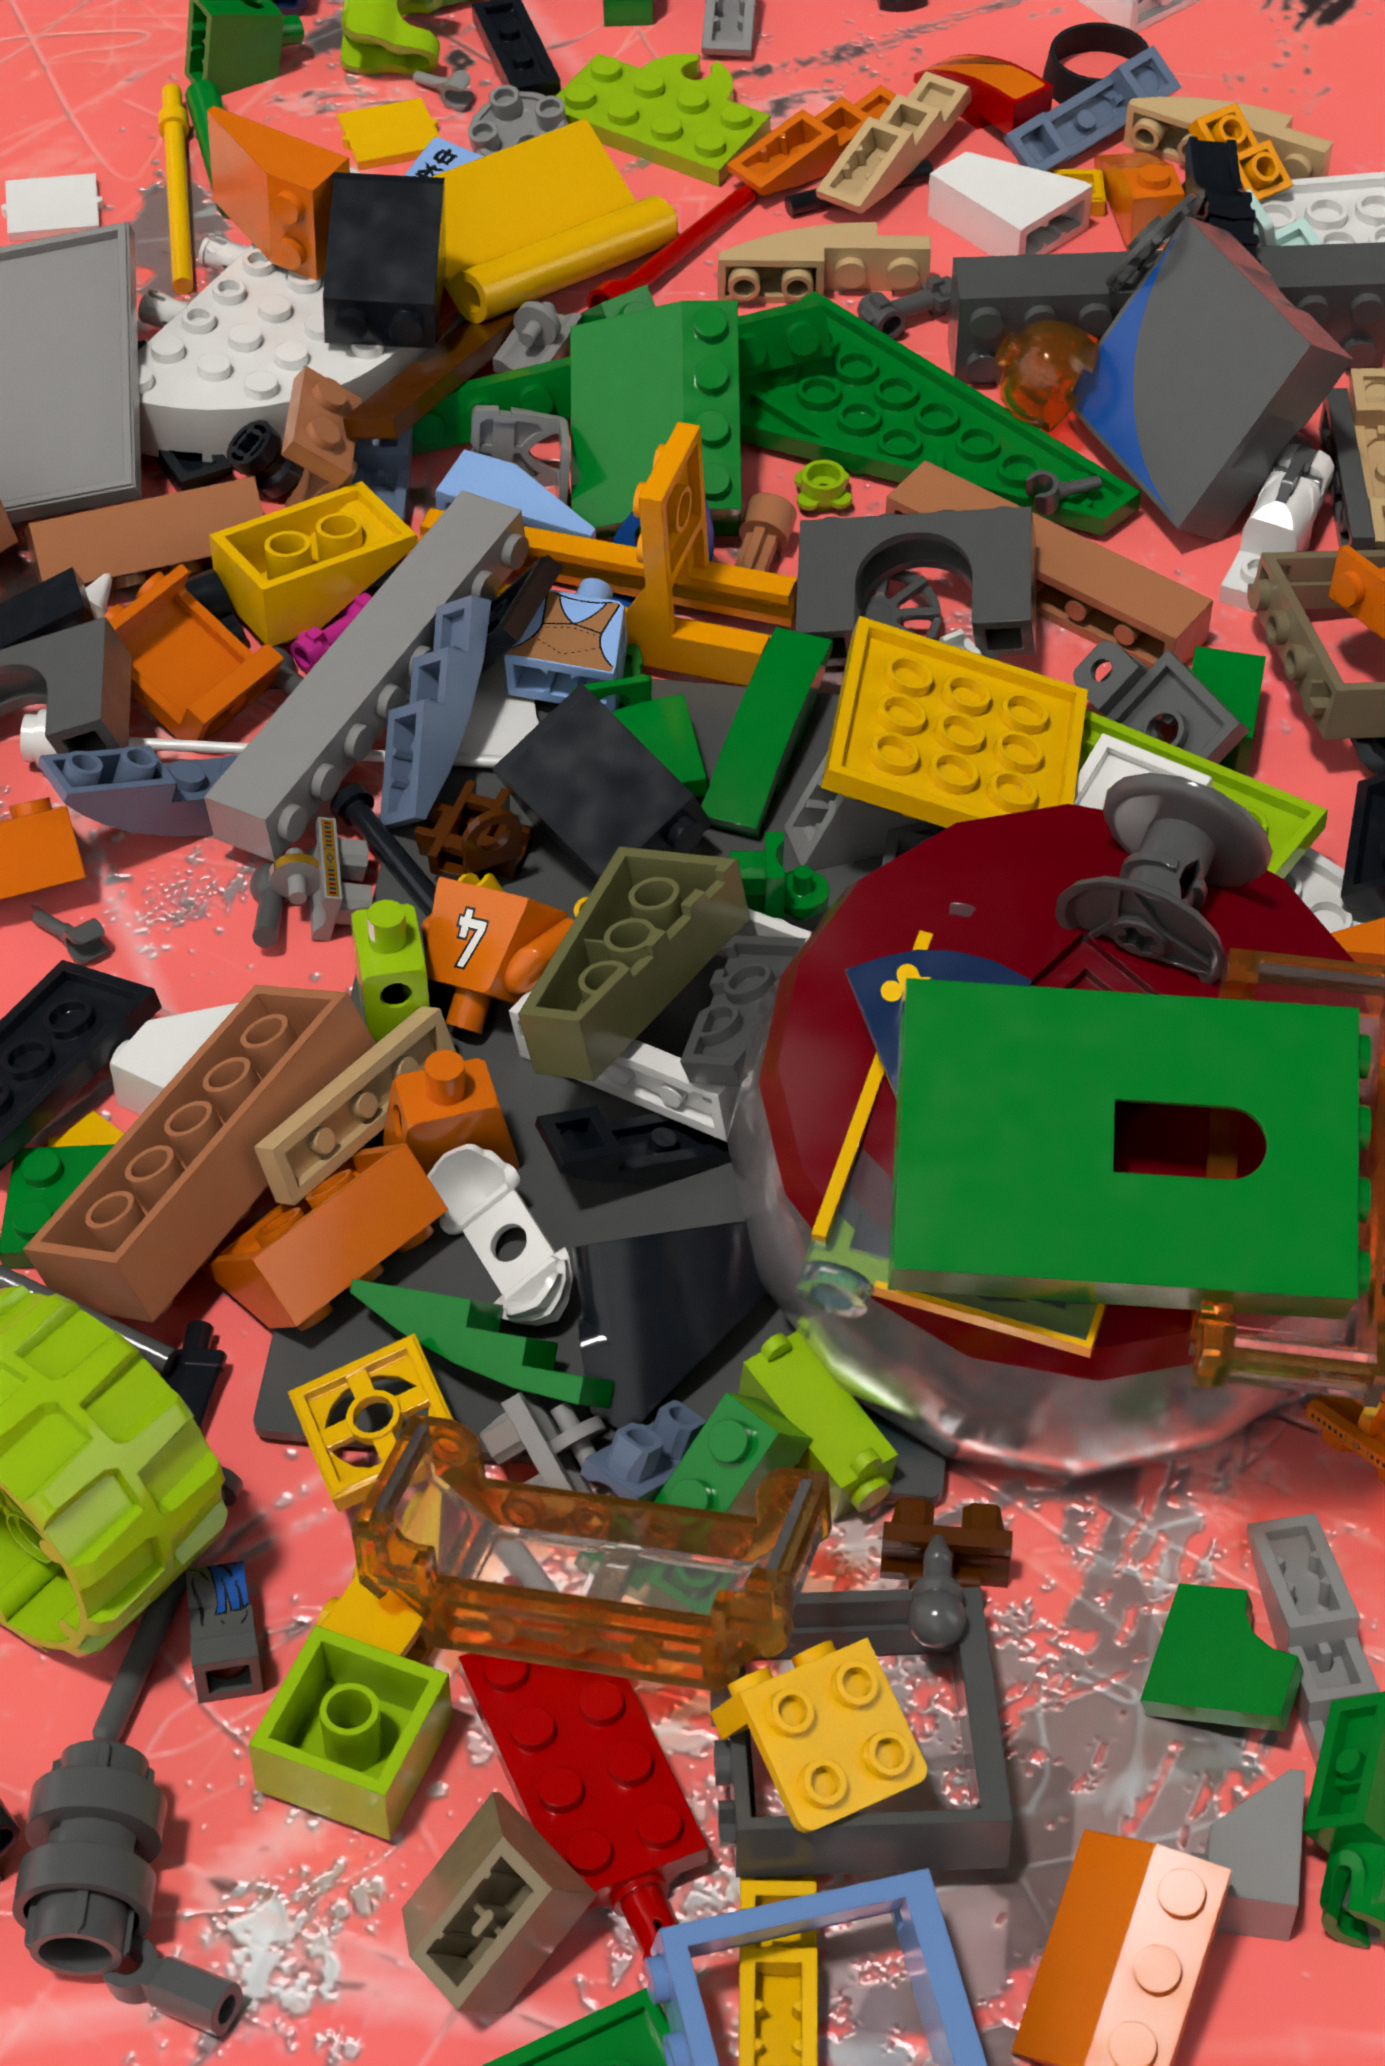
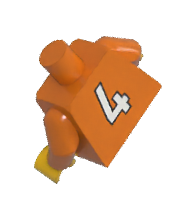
M473 873L463 874L459 877L458 881L439 876L433 910L423 920L421 933L425 951L427 979L455 988L445 1023L482 1035L492 999L516 1004L526 992H530L574 922L572 918L567 917L568 912L527 897L504 892L492 873L486 874L481 881ZM588 897L579 899L574 905L573 912L575 917H577Z

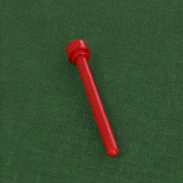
M748 185L740 186L623 280L607 279L587 295L588 309L646 284L649 287L750 206L756 199L755 190Z

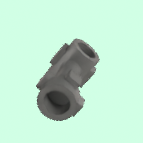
M939 275L927 278L925 283L920 284L921 291L890 301L881 292L868 293L858 304V316L861 320L895 339L903 332L906 319L926 311L933 318L946 314V311L950 309L952 278L950 276L940 277Z

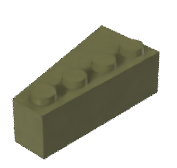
M618 847L518 1013L534 1074L595 1081L749 921L750 915L737 859Z

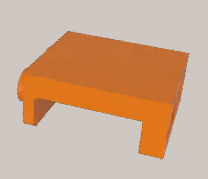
M180 564L166 576L161 572L152 575L141 586L133 602L125 608L121 604H116L102 617L108 619L132 656L131 695L178 740L207 741L269 689L278 674L284 657L268 642L253 654L187 591L185 585L190 571L183 564Z

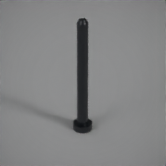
M350 784L343 787L331 800V814L342 826H354L429 916L433 910L436 886L372 811L374 798L361 784Z

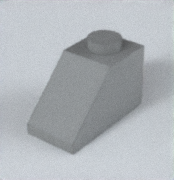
M1289 1769L1210 1825L1204 1854L1191 1852L1190 1855L1232 1869V1883L1216 1932L1289 1942L1299 1902L1305 1789L1304 1770Z

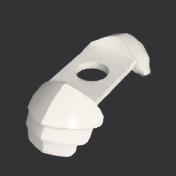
M465 1144L444 1153L427 1175L449 1209L440 1216V1227L449 1235L465 1234L502 1294L494 1302V1304L503 1305L501 1318L515 1324L535 1326L559 1321L568 1304L573 1279L570 1258L565 1247L558 1252L554 1250L518 1193L520 1177L511 1164L505 1163L493 1151L482 1149L475 1144ZM518 1227L524 1229L527 1242L523 1252L512 1261H499L495 1251L499 1237L511 1228Z

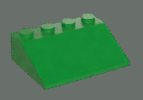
M738 300L678 301L570 326L571 509L596 529V537H614L623 521L633 511V498L637 485L641 481L646 482L652 472L657 447L659 444L667 443L677 422L700 425L704 490L705 498L710 508L714 536H739L742 501ZM640 525L635 532V537H639L641 533Z

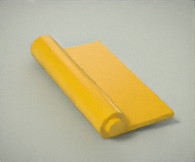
M586 118L432 176L445 178L446 272L444 287L458 310L471 323H482L516 309L525 302L535 301L665 247L677 237L678 217L674 208L665 199L656 195L636 201Z

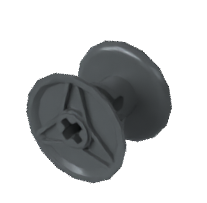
M1144 773L1123 777L1107 789L1103 807V816L1112 837L1130 854L1122 864L1120 878L1101 876L1081 879L1075 882L1058 896L1055 917L1060 927L1069 930L1079 927L1090 930L1088 936L1080 940L1087 943L1088 937L1095 939L1100 935H1104L1114 939L1120 947L1132 954L1152 958L1196 973L1201 981L1211 985L1221 978L1227 956L1218 932L1198 912L1206 900L1208 893L1206 884L1220 889L1244 887L1263 875L1268 870L1273 852L1266 832L1244 807L1211 787L1184 777L1157 773ZM1180 885L1183 887V889H1184V891H1185L1184 894H1183V896H1182V899H1181V888H1180Z

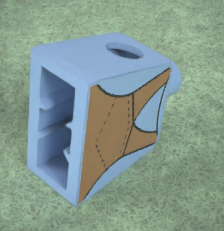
M586 578L580 582L576 594L550 589L519 642L504 654L508 695L560 704L572 692V689L581 683L589 684L623 678L628 639L625 606L619 601L612 600L613 590L606 582L597 578ZM621 694L608 695L600 701L613 712L619 709Z

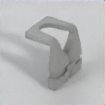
M476 405L473 407L471 418V445L473 447L470 451L516 464L542 486H555L556 497L567 505L570 468V442L567 420L561 416L511 407L510 411L499 410V406ZM553 434H559L560 469L550 467L539 461L529 450L542 439Z

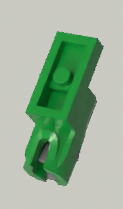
M1385 1691L1331 1701L1303 1826V1832L1329 1853L1320 1894V1905L1323 1910L1321 1924L1324 1930L1336 1940L1358 1948H1370L1371 1943L1385 1942Z

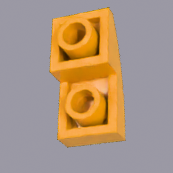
M1237 102L1202 116L1187 127L1190 134L1198 137V140L1225 143L1228 139L1236 140L1239 172L1243 188L1245 190L1251 189L1259 202L1284 192L1293 186L1270 139L1258 144Z

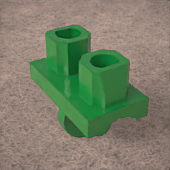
M765 832L764 851H730V858L738 860L749 909L783 920L784 913L797 921H805L809 917L821 913L827 907L830 888L827 880L821 874L812 871L810 867L805 865L797 866L794 870L785 873L783 868L784 832Z

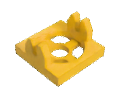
M415 1333L288 1391L326 1488L338 1512L421 1475L429 1469H434L468 1453L449 1405ZM383 1379L404 1381L414 1386V1388L394 1396L384 1390H375L372 1382ZM352 1392L355 1399L348 1407L346 1419L328 1427L333 1411L342 1399ZM375 1403H386L393 1408L391 1421L380 1431L370 1433L363 1432L357 1428L358 1415L367 1406ZM428 1407V1419L423 1436L414 1448L402 1453L395 1436L401 1429L404 1418ZM357 1440L364 1445L375 1446L381 1463L371 1468L355 1467L339 1459L335 1450Z

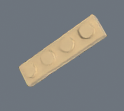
M419 1007L254 1146L276 1203L295 1206L384 1129L393 1079L400 1074L425 1069L424 1064L427 1057L436 1051L452 1050L456 1052L440 1008Z

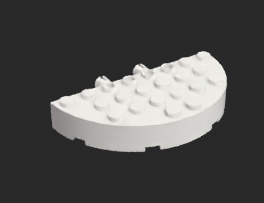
M350 168V173H360L358 170ZM210 233L208 234L209 238L205 237L200 246L198 260L201 266L222 272L190 303L172 298L155 289H149L148 294L145 293L139 303V320L145 324L162 328L138 351L141 454L159 457L158 450L202 453V462H212V455L224 454L227 458L226 452L235 434L247 424L257 420L267 421L281 436L282 444L293 379L305 366L337 381L342 387L361 397L363 403L429 350V348L325 343L323 315L325 274L317 281L271 263L254 244L247 247L229 241L217 234Z

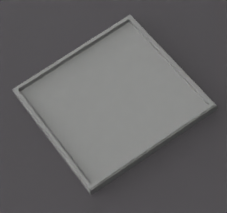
M129 221L0 247V499L10 523L142 499L135 233Z

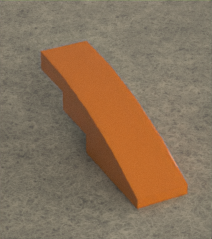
M880 85L855 104L841 97L815 117L801 109L727 164L728 172L762 196L798 187L826 176L868 116L879 120L896 94Z

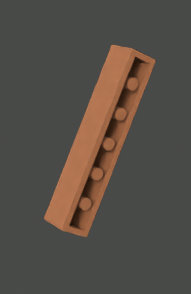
M926 460L886 496V513L898 515L932 513L941 510L994 509L1001 506L1021 507ZM1032 512L1036 537V615L1097 645L1103 640L1111 641L1123 648L1130 656L1142 661L1149 668L1167 650L1187 664L1194 657L1195 646L1203 647L1207 643L1213 606L1212 599Z

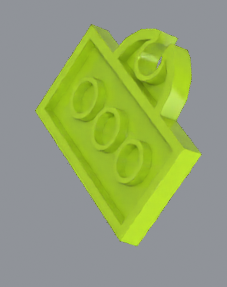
M598 53L556 95L564 102L568 124L586 118L602 144L720 187L731 175L728 172L727 164L770 133L771 115L749 108L744 104L733 102L732 75L723 64L718 61L710 65V75L708 77L693 80L700 73L699 54H670L654 59L642 68H638L621 62L616 58Z

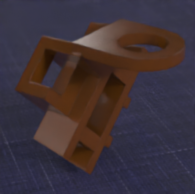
M467 780L454 806L434 802L429 812L431 819L429 828L417 825L414 831L419 854L428 857L430 873L458 880L460 876L467 873H473L478 876L480 871L511 879L514 878L530 847L533 827L520 824L516 815L510 811V793L507 789L501 788L497 798L492 799L476 795L477 782Z

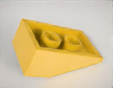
M362 481L209 534L213 569L220 577L227 591L233 611L265 644L268 642L272 647L292 642L296 639L297 635L315 626L321 629L354 600V597L364 592L418 543L417 534Z

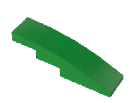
M780 627L775 628L737 709L701 806L712 822L711 827L759 839L773 794H779L793 750H799L833 648V640Z
M352 1279L351 1294L398 1331L407 1336L415 1333L420 1344L449 1361L515 1389L578 1405L610 1409L615 1381L555 1371L554 1366L558 1343L499 1332L503 1305Z

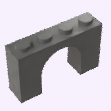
M1001 506L994 509L965 511L941 510L932 513L900 515L886 513L879 516L826 517L819 520L800 521L795 631L833 640V648L827 666L846 665L852 632L858 617H863L864 606L873 590L885 579L896 573L920 567L938 568L951 572L963 579L972 589V629L975 647L981 651V655L986 657L1036 655V537L1031 506Z
M102 617L1 649L0 718L25 706L47 704L45 737L57 754L70 753L72 751L117 749L129 746L132 656L108 619Z

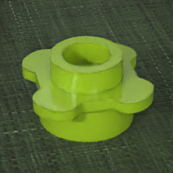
M816 460L810 462L794 477V483L800 488L801 492L797 496V504L804 510L829 511L834 508L845 509L852 503V494L846 491V485L849 483V474L840 464L834 461Z

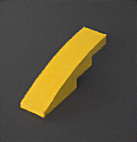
M816 1875L740 1877V1910L817 1893ZM817 1929L739 1947L738 2066H817Z

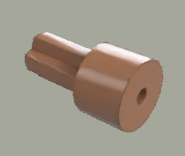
M758 493L751 497L739 527V536L743 544L735 566L765 572L769 571L774 554L786 548L797 519V511L792 503L782 496L773 493Z

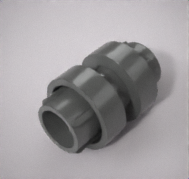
M87 1740L74 1743L63 1750L59 1759L53 1761L52 1771L42 1775L33 1784L25 1827V1839L32 1850L26 1853L19 1863L12 1914L18 1924L26 1930L24 1946L30 1951L33 1960L51 1971L73 1976H95L111 1972L121 1964L123 1958L129 1956L132 1936H144L151 1926L157 1876L149 1863L156 1859L162 1848L167 1800L164 1793L154 1784L155 1771L150 1768L148 1759L131 1746L108 1740Z

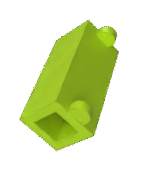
M800 1329L787 1337L783 1333L773 1335L762 1345L760 1353L743 1362L738 1394L762 1399L813 1439L797 1463V1466L813 1484V1494L834 1521L854 1508L858 1512H865L876 1506L888 1495L891 1490V1485L888 1481L893 1478L898 1453Z

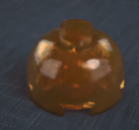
M1043 319L1026 326L1017 336L1009 334L1000 344L994 362L999 365L996 377L998 397L1004 407L1014 417L1030 423L1039 429H1043L1046 432L1054 430L1067 417L1079 400V397L1071 392L1078 381L1082 369L1091 374L1093 373L1099 353L1098 339L1079 327L1060 319Z

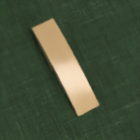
M926 71L908 97L897 93L879 120L868 116L815 190L817 198L862 214L900 184L943 139L972 101L970 87Z

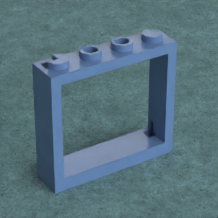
M929 1868L659 1928L650 1950L651 1956L644 1958V1963L649 1979L647 1986L649 1998L653 2005L664 2004L671 2033L664 2034L662 2038L666 2066H719L691 1958L891 1913L934 2065L987 2066Z

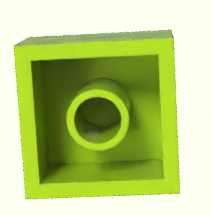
M314 1625L248 1744L256 1790L391 1840L453 1720L449 1673Z

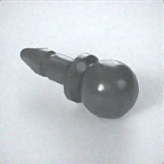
M936 1534L931 1538L923 1555V1577L918 1579L912 1587V1603L909 1607L907 1620L911 1634L919 1643L930 1648H945L955 1643L963 1634L966 1626V1612L962 1605V1587L957 1580L952 1578L951 1551L945 1538L940 1534Z

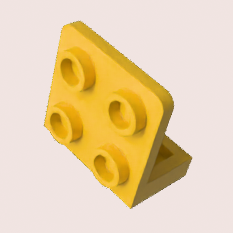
M868 1637L837 1651L832 1640L820 1643L792 1657L791 1661L795 1668L776 1677L772 1676L769 1667L741 1677L727 1685L732 1697L710 1712L722 1740L750 1729L793 1826L802 1833H811L922 1782L927 1775L925 1760Z

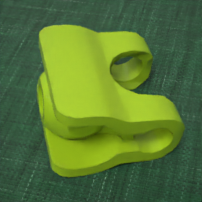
M344 0L341 19L343 35L340 64L345 70L359 74L390 72L413 76L417 70L430 74L438 66L439 40L429 30L410 25L402 19V16L418 13L429 14L440 8L443 0Z

